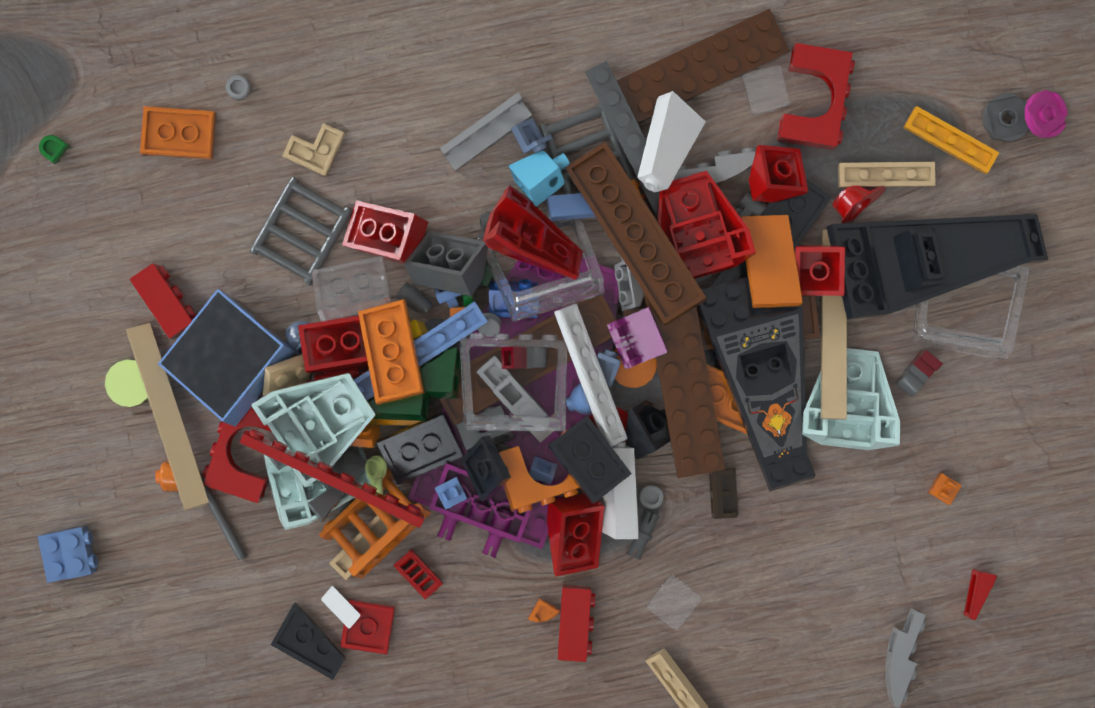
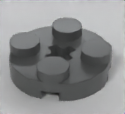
M1011 93L1001 94L984 107L982 116L983 126L992 140L1012 142L1023 137L1028 131L1025 120V106L1027 102L1016 97L1018 95ZM1004 112L1013 116L1009 124L1002 120Z

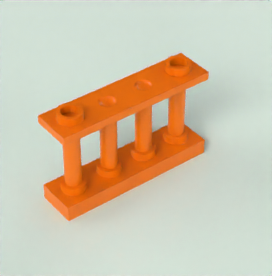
M388 468L386 475L382 478L383 490L386 488L390 494L399 498V503L406 506L412 504L392 482L395 479ZM356 498L335 519L328 521L324 525L323 531L319 536L329 541L334 538L353 560V565L348 571L354 577L363 579L416 526L402 519L394 521L387 512ZM420 503L413 504L422 510L421 513L424 514V519L431 514L426 506ZM367 505L371 507L388 527V532L382 537L377 538L358 515ZM350 522L354 524L370 543V549L364 554H359L341 532Z

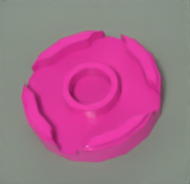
M1043 90L1033 94L1027 100L1025 120L1028 128L1034 135L1039 138H1051L1059 135L1064 130L1067 123L1065 122V117L1068 116L1065 101L1059 94Z

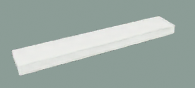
M577 303L555 311L554 314L598 430L612 447L628 438Z

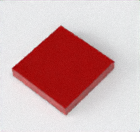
M348 599V602L360 614V617L351 628L344 624L340 647L387 655L396 606Z

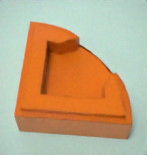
M539 598L528 620L533 622L548 621L557 616L560 609Z

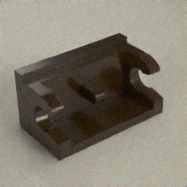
M730 468L710 472L712 518H737L736 469Z

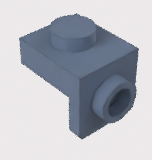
M533 118L511 128L524 154L532 150L534 153L547 148L546 143L553 139L551 134L542 137Z
M605 349L604 352L599 351L597 359L606 383L611 387L622 360L618 358V353Z

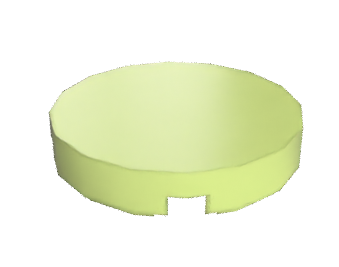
M123 360L110 368L106 375L105 388L113 402L120 406L133 407L141 405L148 400L136 360Z

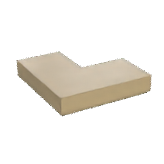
M323 123L314 145L292 135L282 157L327 177L346 133Z

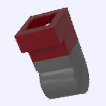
M501 347L502 369L547 368V348ZM510 353H511V364L509 363V360H508V356H509Z
M921 350L903 371L896 385L909 396H913L943 363L927 350Z

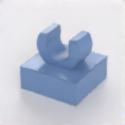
M434 289L439 304L447 301L449 308L459 307L456 297L461 294Z
M534 457L529 475L534 480L543 482L542 485H551L557 464Z
M458 477L435 487L445 510L467 499Z

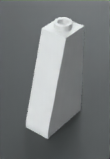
M673 91L661 95L657 99L637 177L648 190L653 192L669 188L706 123Z
M622 441L612 446V448L632 474L599 499L605 505L602 532L614 539H638L634 448L626 446V442Z

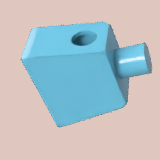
M539 151L508 167L515 183L531 202L538 206L564 185L565 182L561 171L570 162L564 153L551 159L545 151Z

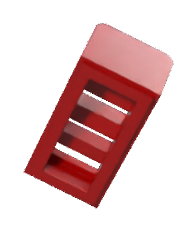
M413 548L393 564L396 570L425 600L443 585V582ZM413 559L415 562L410 567L405 569L404 565L409 560ZM419 565L421 569L414 576H411L410 572ZM425 572L428 576L418 584L416 579ZM432 579L434 583L424 590L422 587Z
M976 569L972 570L964 616L972 620L977 619L997 579L996 574Z

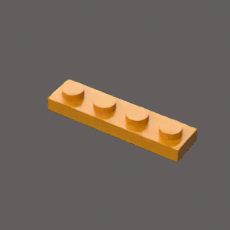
M918 106L914 107L903 126L905 130L983 174L989 172L999 154L998 151Z

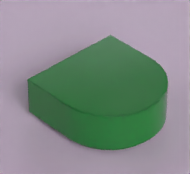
M47 135L41 139L39 151L53 164H57L70 145L57 136Z

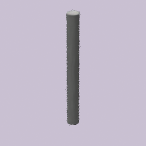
M200 473L202 482L204 483L205 479L202 478V473ZM204 486L209 501L208 506L238 561L245 558L247 555L210 487Z

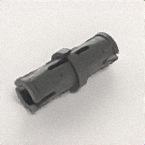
M645 510L638 528V539H633L626 553L633 556L635 549L638 548L635 558L641 560L648 540L651 541L653 537L651 533L660 517L654 513L650 522H648L651 512Z

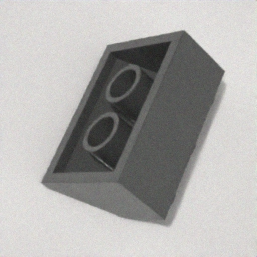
M429 231L405 261L404 265L414 284L472 296L484 278L488 246L483 241Z

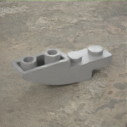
M742 149L741 153L732 154V151L718 152V156L712 159L713 166L710 167L709 163H701L695 165V169L687 170L686 166H681L673 180L707 170L714 182L719 185L750 168L753 164L756 149Z
M621 257V262L615 264L614 267L619 291V302L623 312L640 307L644 292Z
M495 355L476 371L492 389L494 394L540 443L559 427L508 369H502V363Z
M913 608L910 609L903 630L893 627L886 653V688L889 701L897 708H900L901 703H905L909 693L908 685L910 680L913 681L916 677L917 663L909 657L915 653L917 636L919 632L921 633L926 625V615Z

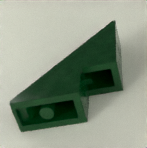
M448 348L442 352L440 357L434 361H428L421 366L420 372L425 393L377 405L375 399L367 401L375 413L372 419L427 421L429 398L458 399L462 354L458 348Z

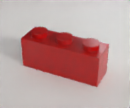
M152 263L129 280L168 338L176 339L184 332L197 313L191 305L185 304L182 299L184 294L177 285H172L168 279L171 277L168 270L163 265L160 266Z
M562 585L558 660L586 662L587 655L592 654V641H588V632H593L594 617H590V607L595 608V593H591L590 586Z

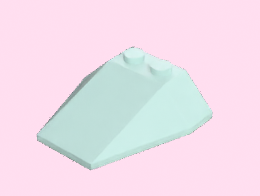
M847 348L846 420L821 419L820 371L803 412L802 435L821 445L862 450L899 446L900 419L879 352Z
M349 373L275 390L251 404L264 426L267 424L277 440L288 446V450L294 453L301 451L310 456L309 460L317 464L321 461L330 466L336 463L375 416L371 406ZM292 468L304 487L317 480Z
M354 447L367 462L363 447ZM264 455L268 480L279 520L284 529L288 530L316 521L318 518L309 508V502L326 492V488L319 480L304 487L292 467L285 466L278 470L271 460ZM366 471L356 481L361 485L364 483L371 484V480L367 478ZM345 493L339 504L331 511L355 497Z

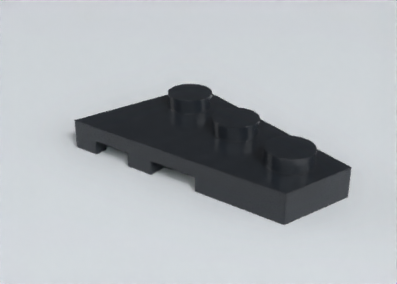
M296 602L292 605L271 643V646L332 680L346 658Z

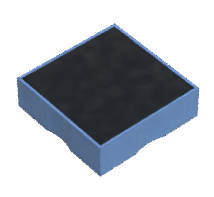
M217 289L158 365L222 422L236 427L263 390L265 367L290 359L296 351L273 331L263 327L255 319L254 315L233 297Z

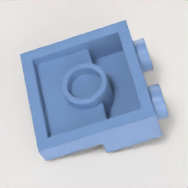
M87 526L37 536L47 583L86 576L97 572L98 559L96 554H93L91 547L93 536Z

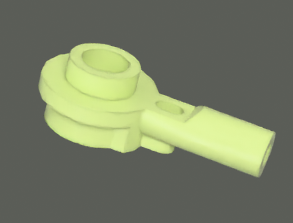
M376 455L367 460L365 471L367 478L371 480V485L377 488L376 492L383 495L382 478L386 475L387 463L382 456Z

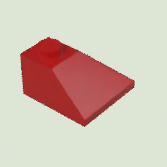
M768 145L757 146L749 176L753 201L773 203L808 192L800 149Z
M797 245L795 247V259L801 295L844 296L845 247Z

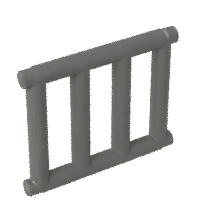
M600 103L597 104L598 107L549 126L547 123L539 126L543 137L551 134L553 138L552 134L601 116L606 128L602 131L560 147L556 146L554 138L548 141L546 145L551 159L562 153L566 155L609 138L614 149L612 153L629 179H634L630 164ZM563 169L561 174L565 182L562 186L564 193H581L579 190L574 192L569 180L571 177L567 170Z
M292 176L254 241L250 253L263 255L304 278V282L311 286L353 210L347 207L343 209L302 186ZM293 192L337 215L339 218L334 227L331 229L288 205L287 203ZM281 213H285L326 236L327 239L321 250L275 225ZM272 233L315 257L316 259L310 269L307 270L264 246L269 234Z

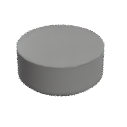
M235 75L227 81L226 91L231 98L244 100L251 92V85L243 76Z
M483 313L488 322L477 330L486 337L496 336L502 326L500 318L493 313Z
M655 485L643 487L639 494L640 502L648 509L658 508L664 498L662 490Z

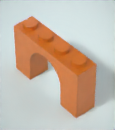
M519 446L499 452L511 476L503 485L511 511L518 510L520 514L532 510V504L541 502L542 506L555 502L556 496L564 494V497L568 498L579 494L577 489H580V487L569 473L565 480L558 485L546 486L536 482L526 469Z

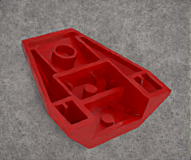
M707 170L673 180L668 189L660 191L658 224L694 279L734 268L756 254L750 230Z
M509 185L489 216L482 241L490 249L496 250L502 255L576 280L579 277L583 251L526 196Z

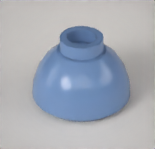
M580 383L572 390L570 397L566 398L567 407L570 411L575 410L583 415H591L592 411Z

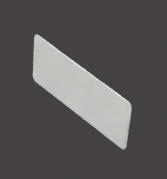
M333 586L321 599L348 628H351L360 617V614Z

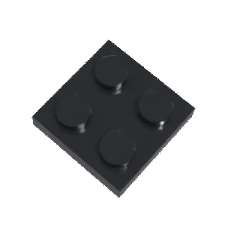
M490 435L481 437L461 459L482 502L490 500L511 478L509 470L504 464L497 446L492 441Z

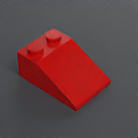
M356 200L342 246L404 264L424 238L428 221L412 213Z
M359 315L298 325L306 373L332 372L357 367V370L360 368L369 369Z
M578 494L568 498H556L555 502L548 504L547 527L554 575L557 577L598 568L605 505L600 500L592 504L585 494Z

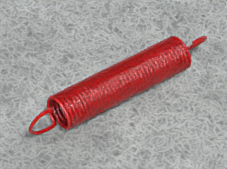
M357 367L326 372L324 374L321 373L314 375V380H308L306 383L347 373L352 378H358L359 370L366 368L357 370Z

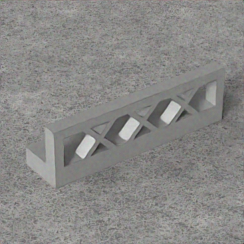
M516 93L440 148L441 152L453 169L457 171L512 132V127L530 119L532 114L523 103L520 94Z

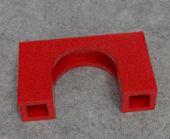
M795 43L792 47L788 71L813 75L822 79L829 87L831 104L824 115L815 118L784 113L780 117L777 141L833 150L837 147V144H841L843 130H840L841 121L845 120L847 114V107H844L845 97H849L851 90L848 77L849 74L852 75L855 66V60H851L853 52Z
M251 407L236 427L222 421L220 422L217 433H220L218 441L214 442L211 447L210 456H212L210 465L205 466L202 478L205 479L204 486L260 503L263 500L269 482L268 478L240 468L235 463L231 453L233 438L241 429L247 426H254L272 432L267 424L264 426L253 407Z

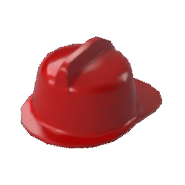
M860 186L845 188L832 204L833 208L842 217L841 223H852L864 209L884 193L886 187L880 186L872 191H868Z

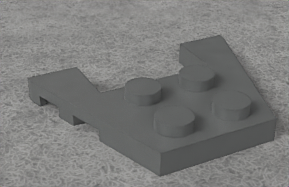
M349 446L332 466V471L340 475L342 472L350 474L355 478L354 481L356 482L365 471L366 461L353 446ZM268 457L278 470L287 466ZM323 482L321 484L327 491L309 502V508L321 523L327 519L330 511L339 504L342 496L345 494V492Z

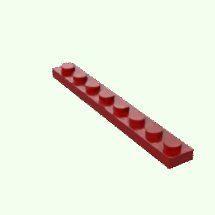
M245 430L239 443L416 527H421L424 521V514L421 513L422 510L413 504H408V506L399 503V498L389 493L382 495L376 492L377 488L368 483L361 485L355 482V478L350 474L342 472L340 475L332 471V466L321 461L317 464L309 460L310 456L301 451L294 453L288 450V446L280 441L274 440L271 442L264 439L265 435L257 430Z

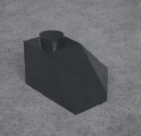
M646 400L628 412L626 436L628 439L625 441L629 447L634 448L636 460L657 451L670 442L665 409L660 411L653 407V403Z

